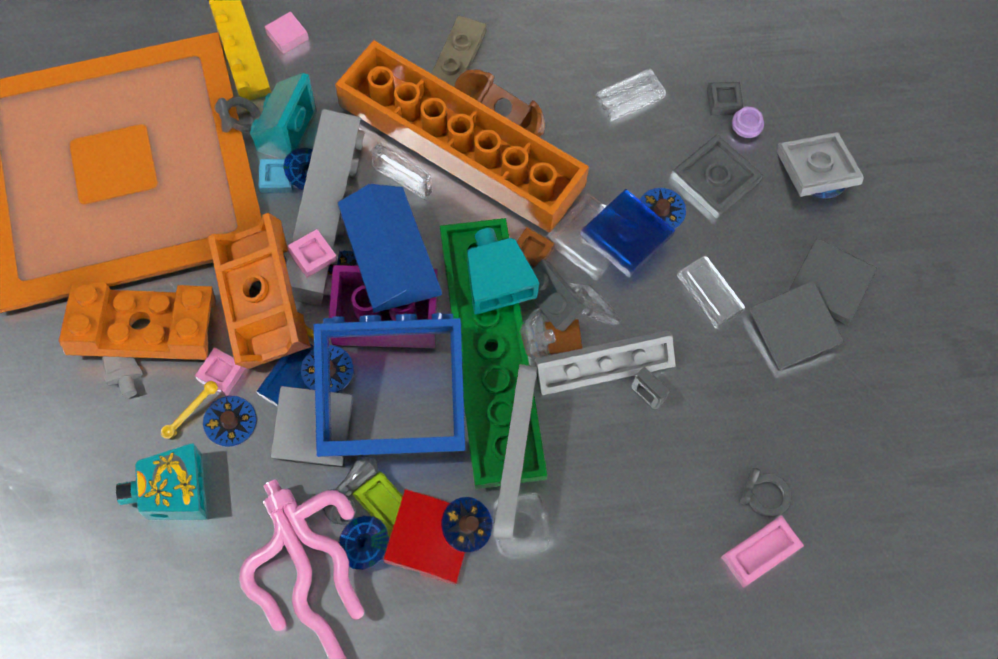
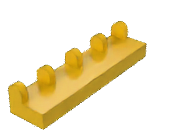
M208 0L239 97L253 100L267 96L268 93H271V89L241 0Z

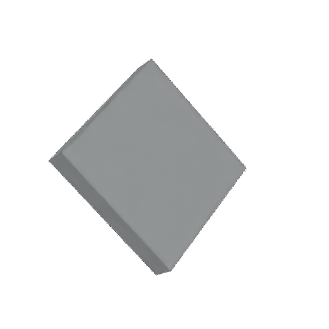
M839 132L778 144L777 153L800 197L861 185L864 175Z
M281 386L271 458L344 466L345 456L317 457L315 390ZM331 392L332 441H347L353 395Z

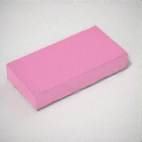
M781 515L725 553L722 559L744 588L801 549L804 545Z

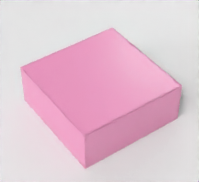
M291 11L265 26L266 34L282 54L309 40L308 32Z
M318 229L288 245L289 254L306 278L336 261V254Z
M214 347L195 377L203 384L208 381L216 382L218 385L217 391L228 396L246 368L236 365L233 357Z

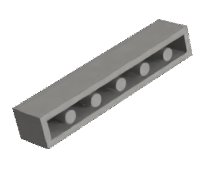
M322 109L291 243L318 229L336 254V261L332 265H337L340 245H335L334 243L336 234L343 236L345 228L338 202L352 194L353 187L347 186L348 178H355L359 159L353 158L355 149L361 150L365 131L359 130L361 117ZM289 254L286 266L294 301L321 306L323 295L330 296L332 275H328L330 265L306 278Z

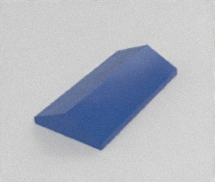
M368 184L338 202V207L373 313L442 295V290L403 187Z

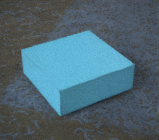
M260 159L258 184L260 193H293V183H291L293 177L290 169H284V166L289 167L292 159Z

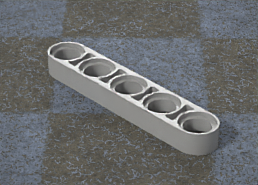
M519 365L496 512L494 538L512 540L537 374L536 366Z

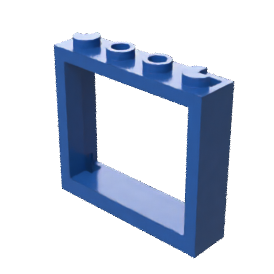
M433 313L432 319L417 320V314L395 315L396 321H381V316L365 315L359 317V322H345V317L323 318V323L314 324L317 457L465 451L461 318L453 319V314ZM450 333L454 436L332 441L329 338Z

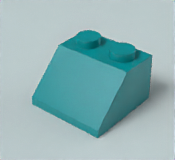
M300 73L277 82L273 92L267 94L263 105L264 110L260 118L254 120L250 130V135L253 138L257 152L279 159H293L290 155L291 153L296 156L317 112L309 74Z

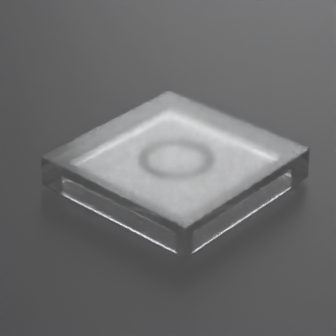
M587 193L546 238L555 243L554 248L597 281L638 237L639 231L591 194Z

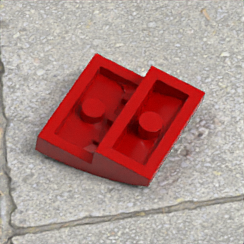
M405 489L383 559L384 563L420 572L421 576L456 585L469 538L466 536L465 542L457 548V536L460 535V531L446 532L457 524L449 521V516L446 512L455 510L461 516L460 506L456 507L455 504Z

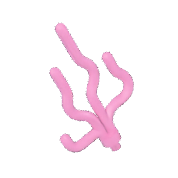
M277 479L272 480L263 486L268 495L263 504L273 521L274 534L266 545L250 554L244 560L239 574L241 588L249 599L261 606L271 627L275 631L283 630L286 626V620L277 602L269 592L257 585L254 575L256 569L261 564L277 555L285 545L297 570V580L292 594V605L295 614L303 624L316 632L329 659H347L325 618L312 611L308 605L307 595L312 581V567L301 542L313 549L324 551L331 556L334 563L333 580L337 592L351 618L354 620L362 618L364 608L349 580V560L346 551L338 541L328 536L314 533L305 520L327 505H334L344 520H350L354 516V508L348 498L337 490L323 491L298 506L289 488L282 490Z

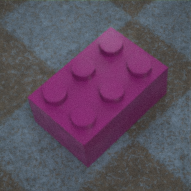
M333 265L329 318L345 317V322H359L360 316L379 315L381 316V321H396L395 315L417 314V320L432 319L433 313H437L438 296L373 313L358 266ZM433 268L438 280V269ZM436 334L330 338L332 345L436 348Z

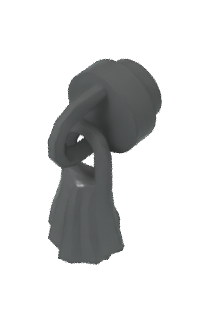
M358 456L345 479L336 489H331L340 492L346 486L348 491L344 495L350 501L355 513L354 501L349 496L377 473V461L373 457ZM327 505L322 508L325 511L326 517L334 524L344 525L354 518L353 516L350 520H344L334 505Z

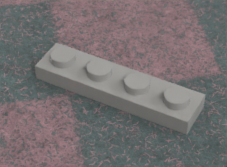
M669 330L534 359L541 395L634 376L643 367L647 368L650 372L676 367L673 335Z

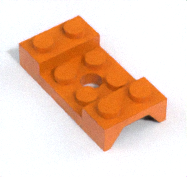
M270 213L262 215L258 226L237 234L209 235V245L235 364L250 369L311 347L304 316L297 312L284 258V253L288 252L281 220ZM260 281L262 285L260 293L256 297L251 298L249 295L250 287L254 282Z
M72 281L59 343L65 355L206 360L208 357L207 332L211 308L216 306L213 287L177 285L176 292L110 290L107 282ZM139 319L150 320L149 325L143 329L132 328L133 323Z

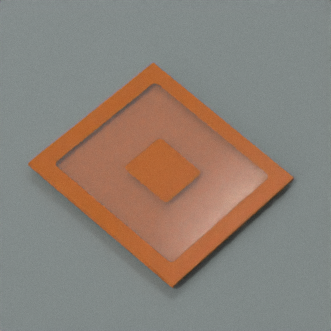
M218 32L0 79V313L66 298L69 296L72 281L107 282L108 286L112 287L212 263L213 259L208 240L209 235L237 234L260 224L262 216L242 131L232 128L229 132H222L221 118L214 109L218 99L223 97L228 101L234 97ZM233 106L228 111L229 115L239 121L236 106Z

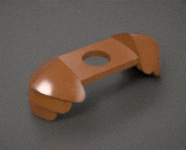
M478 69L466 70L456 79L455 88L494 111L495 105L499 100L508 99L511 102L512 110L506 118L538 137L544 134L545 120L539 105L534 100L528 105L493 83L495 79L493 74Z

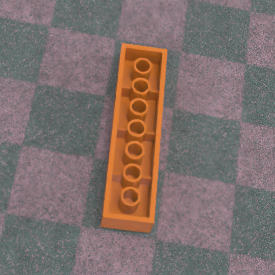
M375 40L370 43L335 84L340 107L357 117H361L363 121L550 234L586 186L589 171L588 165Z

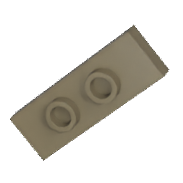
M458 15L431 74L454 87L456 79L466 70L470 69L487 31V24Z

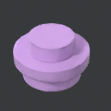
M754 107L742 108L734 114L732 119L733 130L745 138L756 137L764 127L763 116Z

